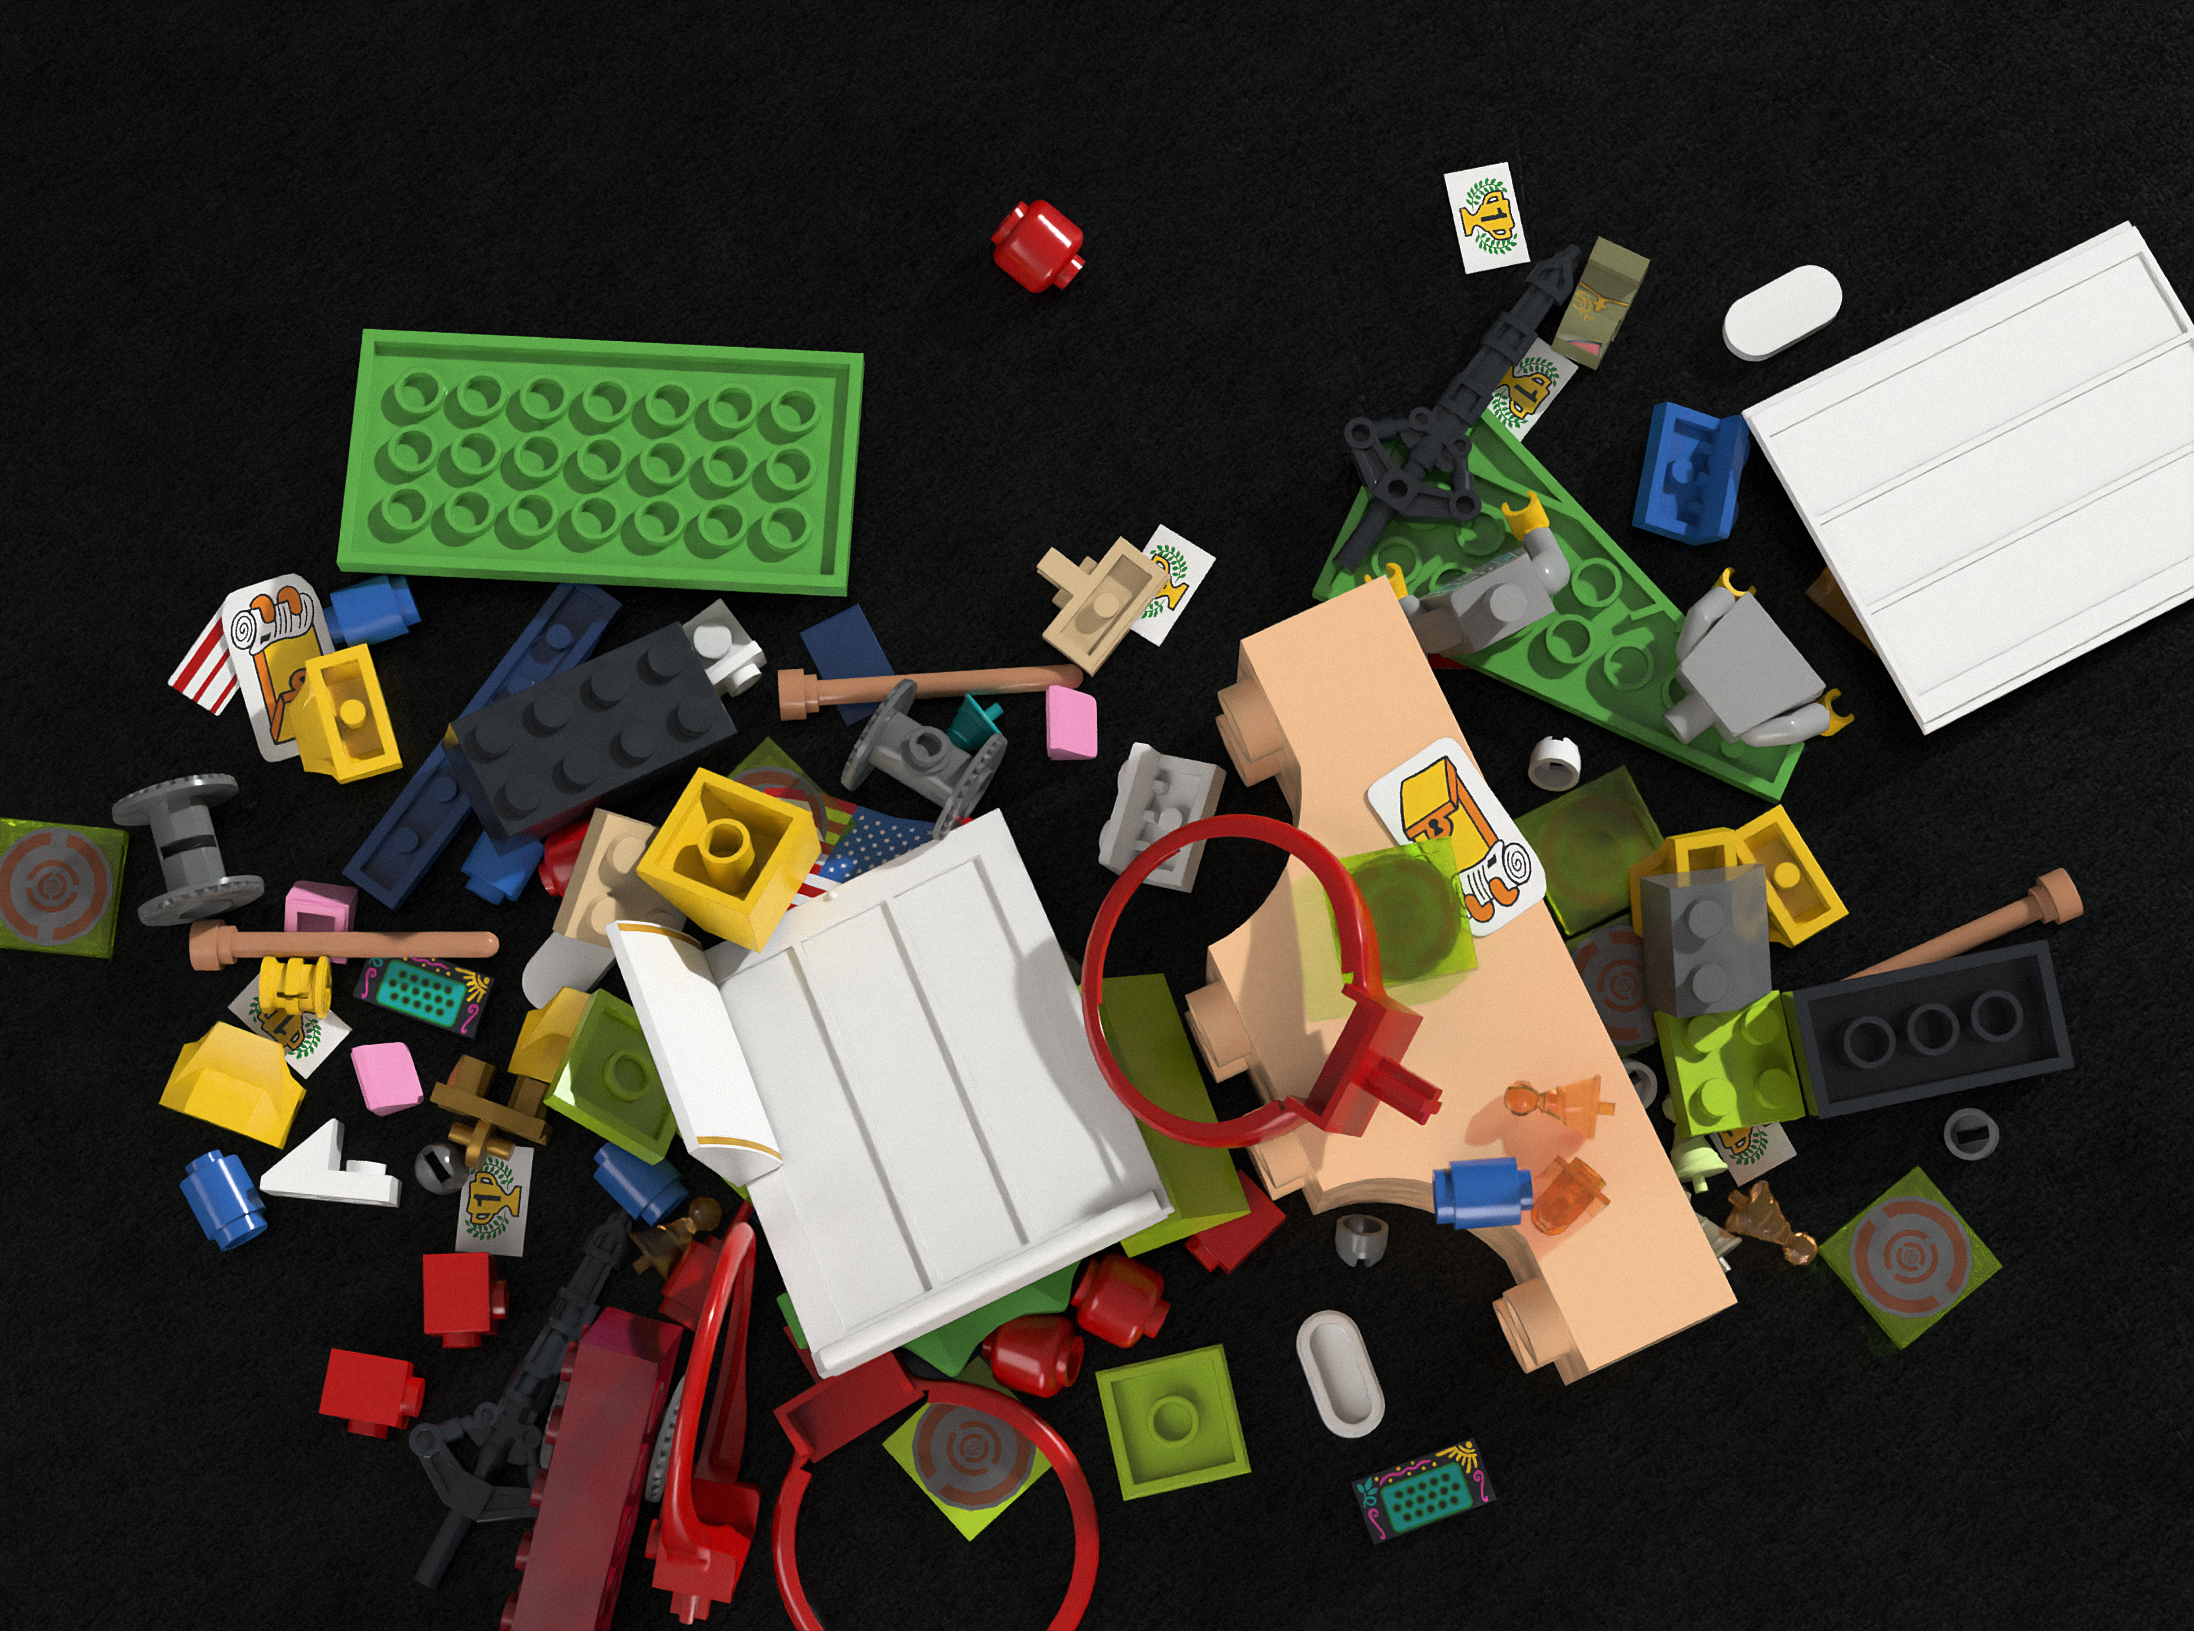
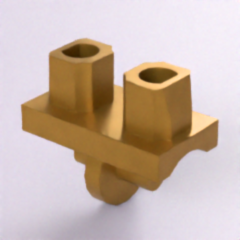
M462 1055L452 1071L447 1085L439 1082L436 1083L430 1101L437 1103L440 1108L478 1121L475 1129L454 1122L448 1136V1140L468 1147L465 1166L479 1170L483 1166L488 1154L506 1161L511 1159L515 1143L495 1136L497 1128L547 1146L554 1128L546 1122L551 1107L544 1104L543 1100L550 1086L519 1075L507 1107L486 1100L498 1069L486 1062Z

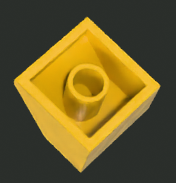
M699 767L637 866L636 871L640 878L703 930L761 953L822 850L812 812Z

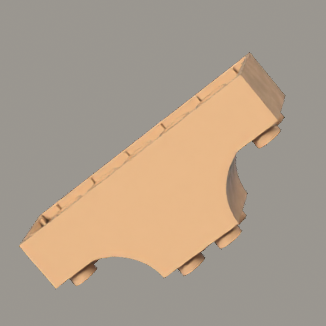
M1386 575L1240 641L1237 683L1218 691V698L1224 714L1216 717V723L1229 756L1247 787L1275 775L1292 811L1293 826L1321 842L1340 860L1351 875L1361 865L1380 857L1407 856L1368 799V789L1374 782L1435 741L1445 737L1452 738L1459 744L1485 781ZM1290 854L1288 863L1277 885L1263 905L1230 935L1208 947L1206 986L1185 995L1190 1008L1189 1011L1184 1013L1186 1021L1215 1082H1222L1245 1070L1262 1107L1243 1116L1263 1108L1276 1099L1284 1102L1287 1095L1308 1098L1357 1003L1341 993L1345 983L1352 984L1354 974L1341 973L1340 942L1335 933L1334 912L1329 897L1315 874L1292 854ZM1543 899L1494 933L1485 937L1475 936L1461 928L1452 953L1434 971L1406 981H1385L1382 979L1384 990L1389 997L1424 1017L1400 1065L1443 1090L1439 1101L1442 1102L1437 1115L1431 1114L1425 1125L1421 1126L1380 1101L1361 1138L1326 1132L1308 1122L1286 1135L1271 1141L1245 1147L1271 1201L1301 1188L1313 1215L1341 1206L1373 1202L1402 1204L1435 1214L1432 1169L1448 1168L1449 1161L1515 1156L1518 1170H1530L1533 1189V1210L1521 1211L1520 1225L1467 1230L1487 1243L1507 1262L1517 1283V1286L1503 1292V1297L1494 1301L1493 1307L1504 1335L1525 1373H1529L1554 1361L1565 1386L1699 1324L1738 1302Z

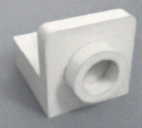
M721 598L682 626L719 698L727 692L731 697L743 693L762 676L759 668L767 663L763 651L755 641L751 640Z

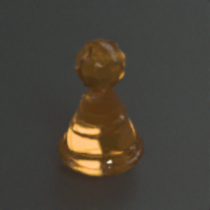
M1598 1073L1594 1077L1580 1079L1577 1082L1563 1086H1556L1554 1089L1538 1093V1090L1530 1082L1517 1080L1506 1088L1503 1096L1504 1105L1510 1110L1512 1115L1526 1117L1538 1108L1541 1113H1546L1562 1122L1564 1126H1569L1585 1135L1589 1141L1594 1140L1597 1114L1614 1116L1615 1103L1599 1101L1601 1075Z
M1761 1180L1757 1182L1744 1195L1735 1189L1728 1196V1200L1735 1206L1727 1217L1725 1230L1731 1233L1736 1232L1737 1234L1759 1238L1761 1241L1766 1240L1781 1244L1785 1259L1794 1266L1808 1265L1815 1258L1818 1251L1815 1239L1806 1232L1792 1233L1790 1224L1785 1220L1778 1202L1775 1201L1769 1189L1767 1181Z
M700 1196L693 1199L690 1203L687 1214L688 1218L683 1217L678 1221L665 1225L660 1224L655 1228L641 1232H631L629 1234L630 1238L643 1254L642 1257L632 1264L637 1273L640 1275L652 1265L667 1282L696 1230L710 1231L719 1225L722 1210L718 1202L711 1197Z

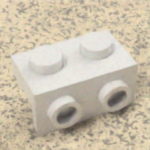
M1135 742L1129 759L1124 762L1119 772V792L1111 819L1105 823L1101 831L1099 863L1120 876L1140 853L1161 837L1188 823L1214 816L1227 772L1215 764L1160 754L1148 744ZM1207 839L1180 848L1181 852L1162 863L1142 883L1191 893Z

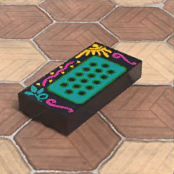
M367 958L353 997L476 1041L498 981L493 977L439 958Z
M1474 1438L1351 1482L1373 1545L1497 1500Z

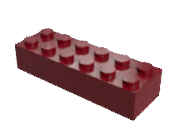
M607 1306L593 1325L584 1324L578 1343L570 1342L560 1373V1380L568 1382L570 1385L563 1405L556 1404L552 1411L545 1436V1444L555 1446L548 1468H540L530 1498V1506L540 1510L533 1530L526 1529L523 1534L515 1561V1569L525 1572L518 1592L512 1591L507 1599L500 1623V1631H610L684 1327Z

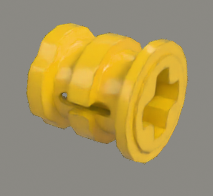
M265 956L263 958L259 980V1005L262 1014H273L276 1008H286L288 1015H302L304 1009H314L318 1019L325 1020L327 1018L332 998V967L330 958L320 956L316 965L306 964V960L299 957H291L288 963H278L276 957Z

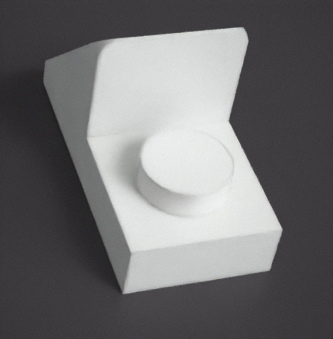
M331 1119L262 1175L260 1190L274 1196L399 1208L402 1182L393 1176L385 1175L386 1165L381 1163L348 1160L346 1171H339L344 1124L336 1119Z

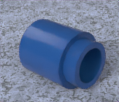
M382 574L331 592L330 597L333 605L322 609L335 645L346 641L349 648L365 643L369 647L409 633L408 626L422 621L406 575L402 574L390 578L389 574Z
M484 830L461 868V871L471 877L465 887L496 906L500 905L504 897L516 902L544 855L543 843L547 836L498 857Z
M610 1141L594 1157V1160L600 1167L594 1173L593 1178L635 1221L643 1218L651 1228L656 1227L666 1219L689 1194V1191L680 1183L683 1175L665 1157L652 1166Z
M215 1150L195 1159L185 1167L189 1176L179 1186L208 1240L216 1239L221 1251H227L240 1246L267 1229L268 1225L262 1215L266 1211V1207L238 1155L234 1154L223 1157L220 1150Z
M1515 1156L1449 1161L1448 1168L1432 1169L1433 1203L1437 1224L1453 1223L1454 1230L1520 1225L1521 1211L1533 1210L1531 1173L1529 1169H1517Z

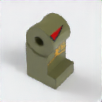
M1598 237L1550 350L1597 370L1610 342L1614 341L1635 298L1650 260L1604 238Z

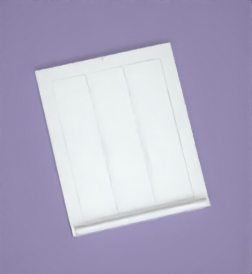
M2129 221L1743 410L1741 413L1924 735L1955 721L2194 598V325L2136 226L2132 227Z
M999 808L950 831L942 841L937 839V841L927 842L786 911L761 953L728 940L704 951L784 1165L747 1183L746 1187L809 1344L817 1372L823 1379L832 1375L836 1377L1152 1226L1168 1218L1167 1215L1175 1211L1134 1115L1111 1090L1098 1068L1085 1031L1080 991Z

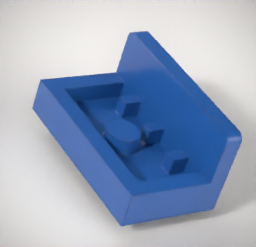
M1668 401L1654 405L1632 526L1693 546L1727 539L1738 517L1739 504L1736 498L1741 471L1750 453V442L1748 440L1749 426L1744 417L1735 415L1718 419Z

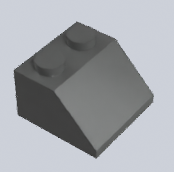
M1753 863L1640 878L1648 1006L1676 1018L1739 1010L1772 991L1765 864Z

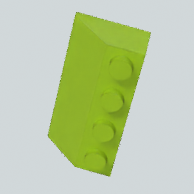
M1164 974L1103 978V1005H1098L1100 1022L1111 1054L1125 1077L1145 1098L1159 1108L1187 1120L1217 1123L1215 1112ZM1078 985L1077 987L1081 994V985ZM1134 1115L1175 1211L1168 1214V1218L1120 1240L1128 1258L1251 1213L1228 1149L1204 1148L1179 1142L1155 1131Z

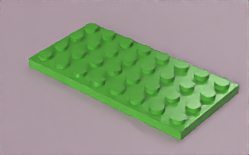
M363 329L337 556L339 569L342 572L847 597L865 365L864 354Z

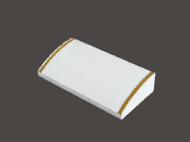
M616 920L604 926L688 1154L737 1187H741L784 1165L701 943L679 930L654 923Z

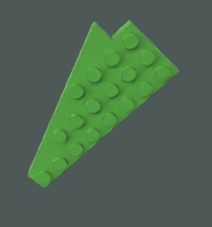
M1488 407L1472 429L1469 428L1465 434L1472 442V450L1468 457L1469 472L1473 473L1474 492L1480 497L1482 502L1479 517L1471 527L1457 528L1453 525L1403 522L1399 524L1393 520L1352 576L1346 575L1333 565L1332 560L1372 506L1362 485L1312 593L1313 598L1326 602L1365 584L1364 577L1367 574L1371 576L1372 580L1386 575L1387 579H1389L1386 564L1395 563L1402 569L1408 595H1413L1418 599L1523 545L1522 541L1514 537L1501 507L1506 502L1510 511L1523 510L1531 502L1526 492L1533 491L1536 493L1549 519L1548 528L1553 533L1570 569V579L1567 585L1557 594L1550 597L1555 611L1482 650L1447 658L1777 805L1805 743L1802 741L1797 744L1754 748L1741 740L1733 745H1729L1713 725L1687 745L1682 744L1664 722L1662 715L1688 695L1674 677L1677 667L1680 665L1675 647L1686 617ZM1397 436V440L1381 445L1393 464L1400 468L1409 451L1403 445L1400 437ZM1433 469L1429 475H1425L1421 483L1426 486L1450 490L1449 475L1452 473Z

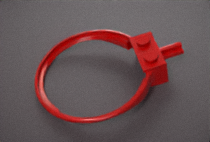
M1251 814L1212 816L1188 823L1155 841L1129 864L1113 884L1097 913L1086 945L1081 979L1082 1013L1090 1049L1107 1084L1121 1103L1150 1128L1185 1144L1204 1148L1229 1149L1249 1147L1271 1141L1286 1135L1308 1122L1326 1132L1361 1138L1380 1101L1421 1126L1427 1123L1431 1114L1437 1115L1442 1106L1439 1098L1443 1090L1400 1065L1424 1017L1386 994L1381 975L1379 942L1371 911L1362 891L1350 872L1321 842L1288 823L1269 817ZM1223 836L1253 838L1274 844L1294 855L1315 874L1323 885L1331 902L1337 923L1341 949V973L1354 974L1352 984L1345 983L1341 993L1357 1003L1308 1098L1287 1095L1284 1102L1276 1099L1253 1113L1230 1121L1217 1123L1191 1121L1173 1115L1145 1098L1125 1077L1111 1054L1105 1040L1098 1005H1103L1102 977L1106 950L1114 926L1129 898L1152 871L1169 858L1181 852L1180 848L1201 840Z
M738 1222L730 1229L710 1279L682 1388L659 1520L654 1519L646 1545L645 1558L656 1560L652 1587L673 1591L670 1613L680 1614L679 1622L685 1624H692L694 1618L706 1620L709 1616L711 1600L725 1603L731 1602L755 1535L762 1494L761 1489L757 1485L738 1481L747 1426V1341L756 1267V1237L751 1226L745 1222ZM735 1281L721 1370L697 1465L692 1462L703 1399L720 1327Z
M789 1325L784 1327L783 1330L816 1383L813 1387L773 1410L794 1446L791 1464L783 1479L775 1503L772 1521V1555L778 1588L796 1630L824 1631L806 1601L796 1566V1523L804 1492L812 1477V1474L802 1469L809 1459H811L813 1464L925 1396L923 1391L929 1390L928 1403L969 1407L988 1413L1013 1426L1039 1448L1055 1469L1064 1486L1071 1506L1076 1545L1073 1573L1066 1597L1058 1614L1046 1631H1075L1089 1603L1095 1584L1100 1540L1098 1517L1093 1495L1081 1466L1068 1445L1052 1426L1023 1403L996 1389L962 1380L929 1378L916 1375L911 1372L897 1348L836 1377L832 1375L823 1379L817 1372L810 1347L800 1350Z

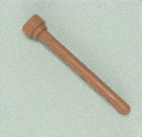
M1063 664L817 680V674L804 675V669L778 670L781 721L807 719V713L819 712V706L882 702L889 692L905 678L912 679L918 684L915 700L961 697L965 694L976 696L1046 691V689H1049V686L1057 685L1075 689L1083 681V672L1077 665Z
M2058 868L2036 879L2037 885L2028 889L2029 896L1843 980L1954 958L2039 919L2043 924L2054 920L2059 925L2082 915V902L2067 872L2063 868Z
M223 919L194 920L189 939L190 960L194 970H223L226 964H235L238 958H264L265 956L276 958H320V956H327L328 958L491 957L499 949L498 938L491 932H238L236 926H226Z

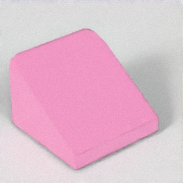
M1059 685L1049 686V689H1046L1048 757H1051V760H1091L1096 758L1097 706L1095 698Z
M310 881L295 882L286 896L284 932H353L358 903V889ZM304 958V959L318 960L319 958ZM330 958V961L346 964L348 958Z
M405 1043L363 1045L352 1048L350 1055L367 1109L383 1117L423 1102L424 1095L409 1047Z

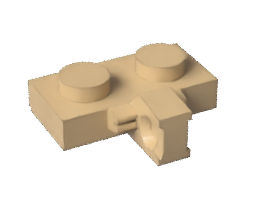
M1121 536L1099 564L1087 556L1078 567L1051 547L1036 567L1040 575L1060 590L1052 599V602L1061 609V612L1042 634V638L1093 677L1168 583L1171 576Z

